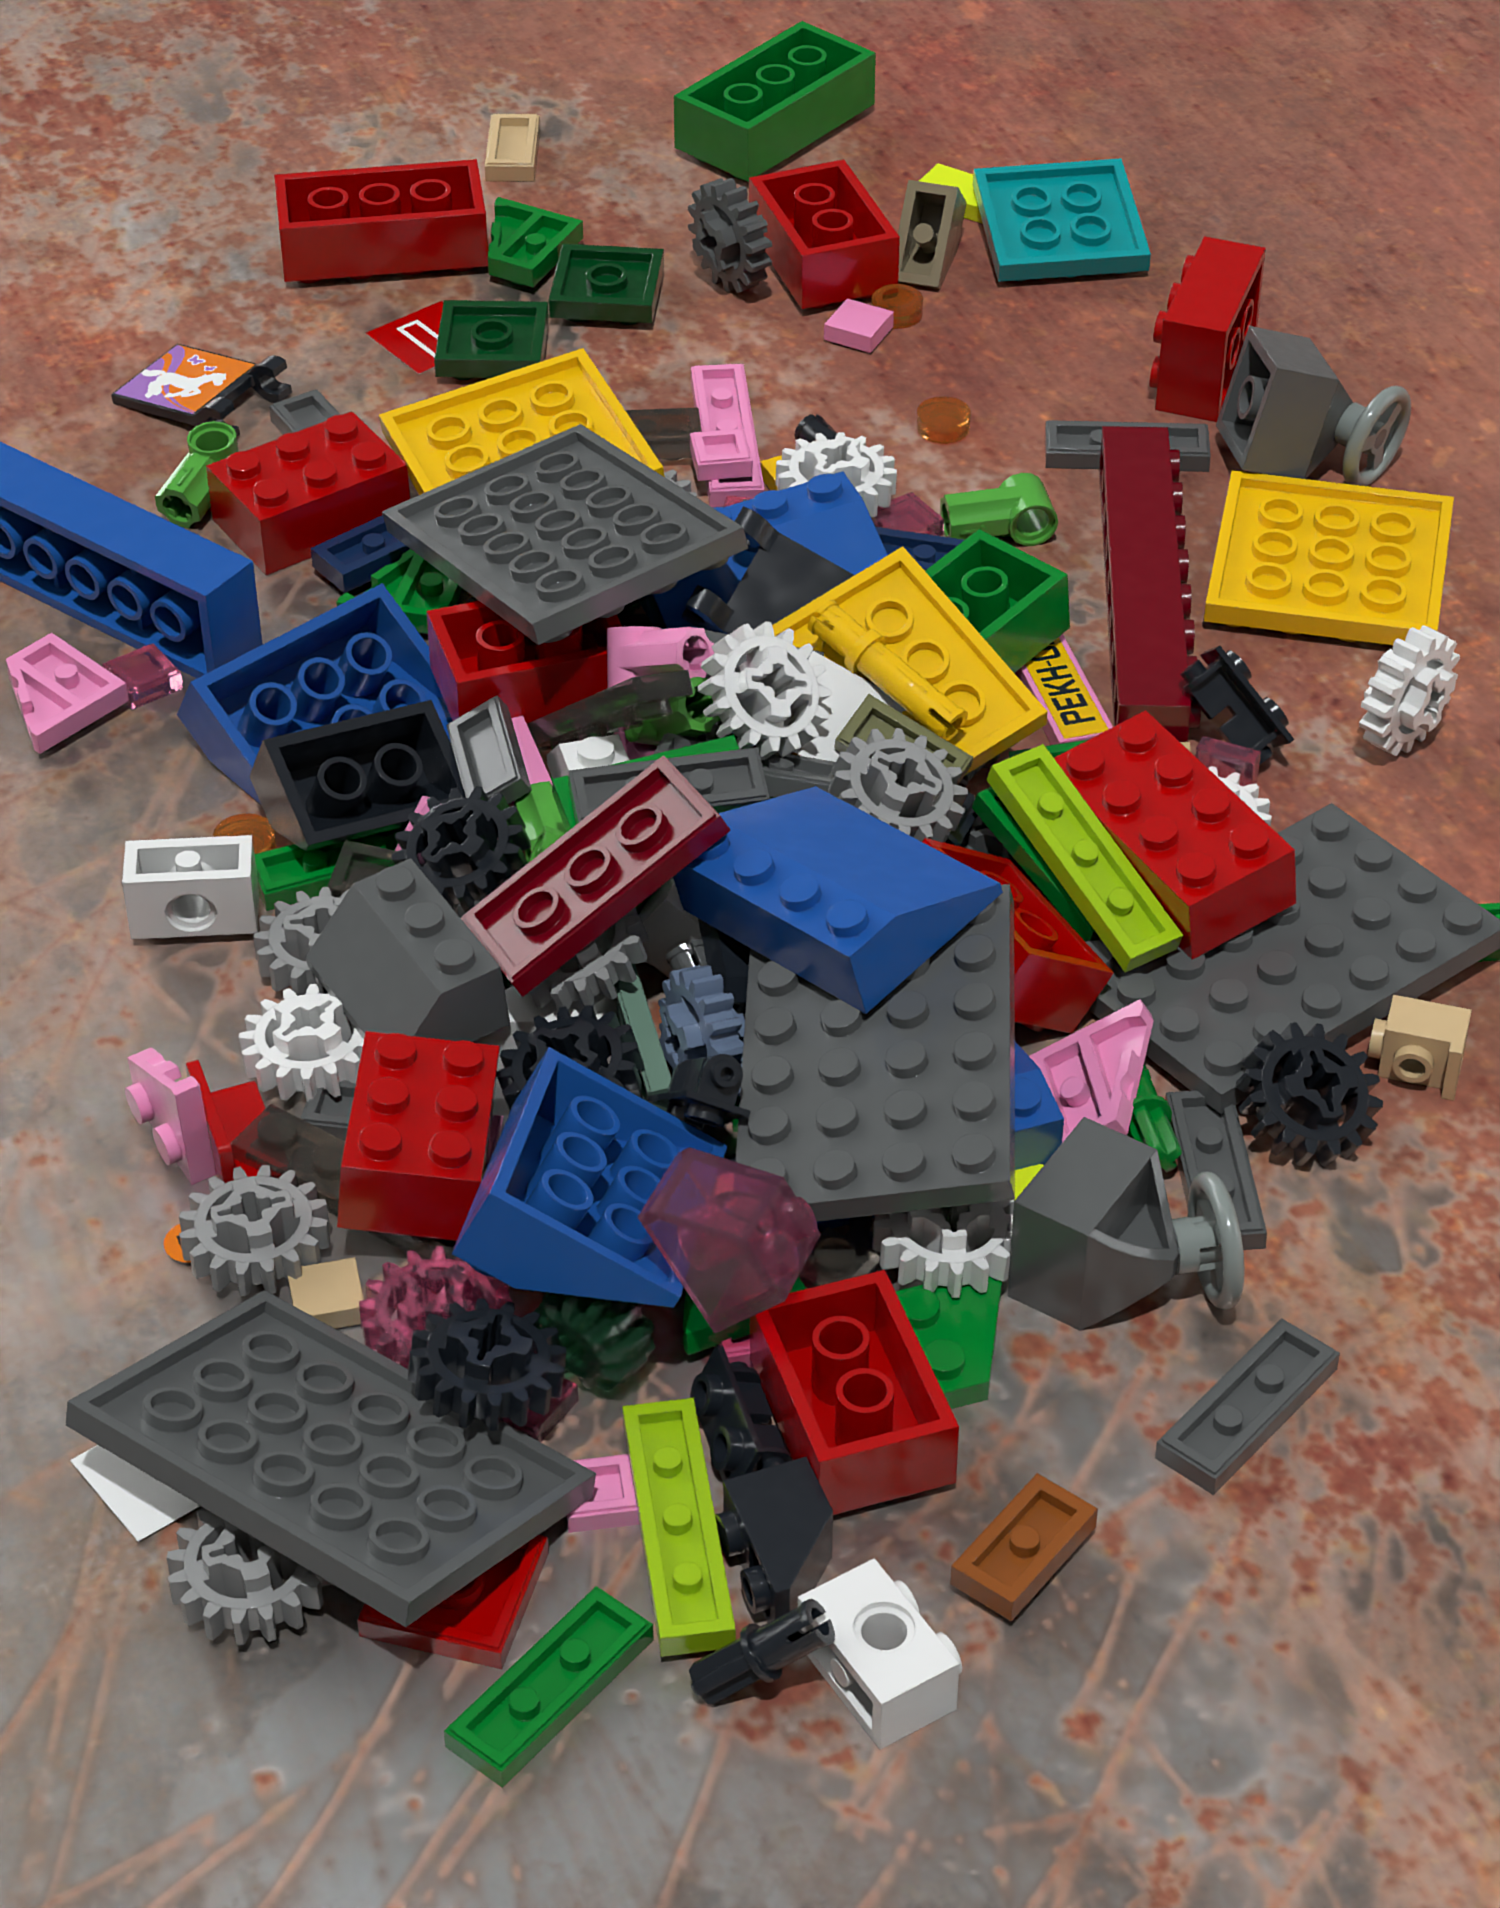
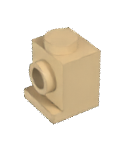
M1393 995L1388 1020L1375 1018L1369 1044L1368 1057L1380 1059L1379 1077L1442 1089L1441 1098L1454 1101L1472 1009Z

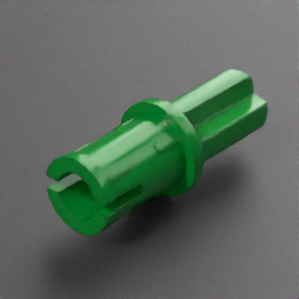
M1144 1064L1137 1096L1133 1100L1134 1109L1127 1135L1157 1149L1161 1168L1169 1172L1176 1168L1175 1160L1182 1154V1150L1170 1124L1172 1119L1170 1105L1163 1097L1158 1096L1151 1081L1150 1072Z

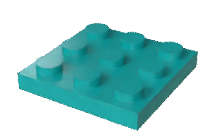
M1122 158L974 169L972 185L998 282L1149 271L1151 253Z

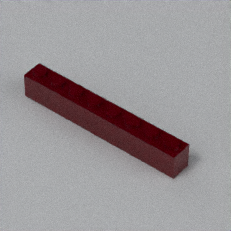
M1102 426L1099 484L1113 723L1116 726L1146 710L1179 742H1188L1189 729H1199L1201 709L1183 689L1186 681L1180 675L1187 667L1198 660L1197 656H1187V654H1193L1195 625L1194 620L1190 619L1192 590L1191 584H1187L1189 555L1188 549H1184L1186 520L1185 515H1181L1183 485L1182 482H1179L1180 450L1170 449L1168 427Z

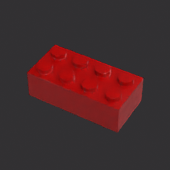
M477 159L274 175L285 282L315 283L322 279L344 277L366 279L373 275L395 273L417 275L424 271L446 269L468 271L474 267L488 266L486 210Z
M1146 710L1054 757L1181 931L1183 937L1178 947L1192 960L1296 904L1295 849Z

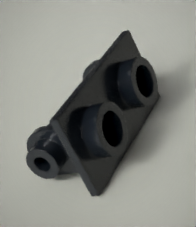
M1220 645L1204 651L1200 656L1208 666L1205 667L1200 660H1197L1180 674L1186 681L1183 689L1190 695L1209 720L1213 719L1226 707L1233 714L1231 718L1217 728V731L1233 749L1241 762L1248 760L1256 768L1272 756L1273 752L1267 746L1269 743L1275 748L1289 744L1294 740L1285 728L1289 724L1285 713L1272 699L1268 697L1261 698L1248 681L1252 678L1249 668L1233 651L1228 650L1225 652Z
M727 1054L710 1056L708 1059L698 1058L682 1061L673 1071L667 1093L649 1095L647 1100L650 1103L667 1108V1113L698 1130H703L704 1124L723 1128L725 1120L749 1118L751 1113L747 1109L735 1106L743 1079V1071L740 1063L734 1057Z
M716 1344L702 1372L695 1377L692 1383L690 1398H694L696 1413L710 1446L712 1464L719 1471L722 1481L792 1461L777 1425H762L768 1424L773 1414L761 1386L758 1372L748 1367L744 1362L730 1363L723 1345Z

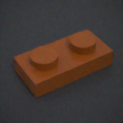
M1036 1473L951 1565L950 1584L1012 1621L1096 1528L1098 1508Z

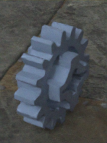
M698 965L669 972L670 979L662 982L666 998L659 999L658 1003L662 1023H659L661 1031L659 1041L666 1061L673 1068L672 1074L676 1066L684 1060L708 1059V1057L718 1054H727L734 1057L742 1067L745 1019L743 1013L737 1014L733 1009L734 997L732 993H723V977L720 974L713 975L709 965L701 967Z

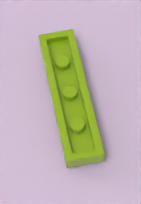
M1044 744L991 766L987 777L988 783L1124 972H1128L1178 948L1183 934Z
M694 1398L622 1406L623 1428L634 1485L660 1655L665 1657L718 1650L736 1640V1628Z

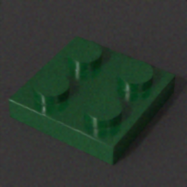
M562 244L548 299L549 318H563L572 322H584L587 320L617 321L625 325L652 323L664 270V249Z
M444 300L434 358L435 377H453L458 380L492 378L544 361L549 321L548 302Z

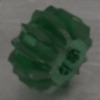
M547 1293L543 1296L541 1304L534 1310L540 1314L539 1329L556 1327L559 1331L557 1345L566 1347L567 1351L564 1374L576 1375L581 1384L588 1389L597 1386L609 1392L618 1384L625 1383L647 1362V1357L656 1348L651 1336L655 1327L652 1321L642 1314L641 1308L643 1304Z

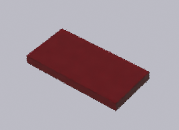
M662 756L465 913L461 919L499 964L501 971L516 990L524 997L731 830L716 810L665 756Z

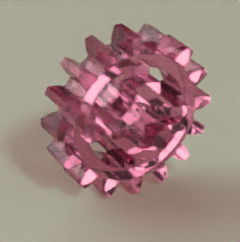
M436 1246L432 1253V1258L422 1260L414 1250L408 1251L406 1266L400 1268L393 1263L386 1262L382 1265L384 1281L368 1279L365 1284L367 1299L359 1301L364 1345L377 1350L378 1353L394 1362H400L401 1366L408 1369L414 1330H425L427 1315L433 1313L447 1319L449 1304L454 1302L461 1305L466 1311L475 1310L478 1298H485L489 1308L501 1309L507 1301L512 1302V1299H509V1286L495 1279V1277L480 1274L469 1263L458 1257L455 1260L446 1259L443 1246ZM397 1309V1319L392 1321V1315Z

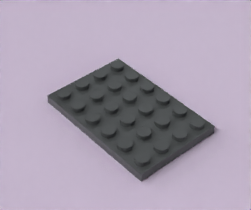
M581 424L382 511L388 533L538 645L560 641L568 637L572 629L596 618H608L617 615L624 609L625 605L648 594H660L669 591L677 584V581L700 570H712L721 567L728 561L729 557L748 549L744 528Z
M1331 803L1278 832L1295 849L1296 904L1193 960L1178 947L1176 950L1128 972L1123 971L1101 939L1086 941L1092 950L1114 972L1089 1008V1011L1099 1019H1102L1141 999L1154 1020L1146 1056L1188 1089L1200 1092L1205 1097V1102L1222 1114L1224 1113V1108L1231 1104L1233 1106L1237 1105L1250 1095L1237 1089L1236 1081L1247 1070L1242 1065L1243 1060L1270 1031L1274 1030L1281 1034L1290 1023L1297 1022L1305 1036L1318 1023L1323 1025L1325 1039L1333 1042L1342 1033L1350 1038L1372 1025L1375 1018L1382 1019L1389 1015L1393 995L1416 999L1500 949V919ZM1280 1063L1275 1066L1273 1083L1277 1081L1276 1074L1282 1068Z
M1010 884L1001 885L1003 893L867 1014L750 948L742 1058L743 1079L740 1088L739 1107L747 1109L751 1113L749 1118H738L732 1208L738 1230L1015 1199L1014 900Z
M266 1290L261 1291L67 1401L65 1426L404 1627L419 1619L592 1498L596 1478L595 1472L501 1420L498 1430L490 1431L486 1426L485 1420L474 1419L467 1428L459 1427V1413L454 1411L442 1417H436L433 1415L434 1399L424 1401L416 1399V1382L408 1381L407 1368Z

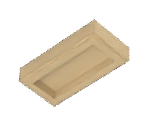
M491 115L485 159V181H535L540 137V115Z

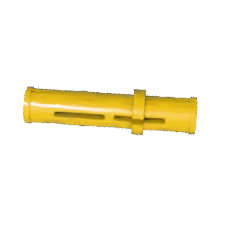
M834 600L826 601L816 610L825 619L820 621L815 616H812L808 623V630L845 659L844 666L856 675H865L927 729L946 741L952 739L959 732L951 724L955 721L960 726H963L968 717L967 711L962 707L959 708L886 647V638L874 629L867 631L841 609Z

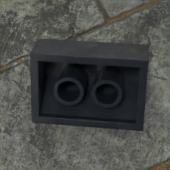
M432 700L264 739L249 776L271 828L305 851L407 826L410 821L407 816L415 811L422 796H433L443 804L449 801L451 789L458 788L462 797L466 798L452 745Z

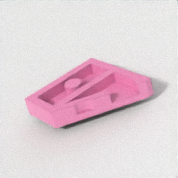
M53 633L46 635L6 658L8 675L33 748L39 754L129 701L126 682Z
M1141 999L1029 1056L1041 1069L1064 1117L1062 1143L1083 1117L1124 1135L1128 1134L1134 1109L1133 1100L1137 1096L1154 1022L1152 1014Z
M152 1047L127 1057L133 1084L125 1088L128 1105L139 1124L149 1121L153 1127V1138L164 1162L167 1165L177 1163L191 1185L216 1175L200 1084L197 1080L190 1076L175 1082L174 1080L182 1077L178 1066L170 1060L166 1062L163 1056Z

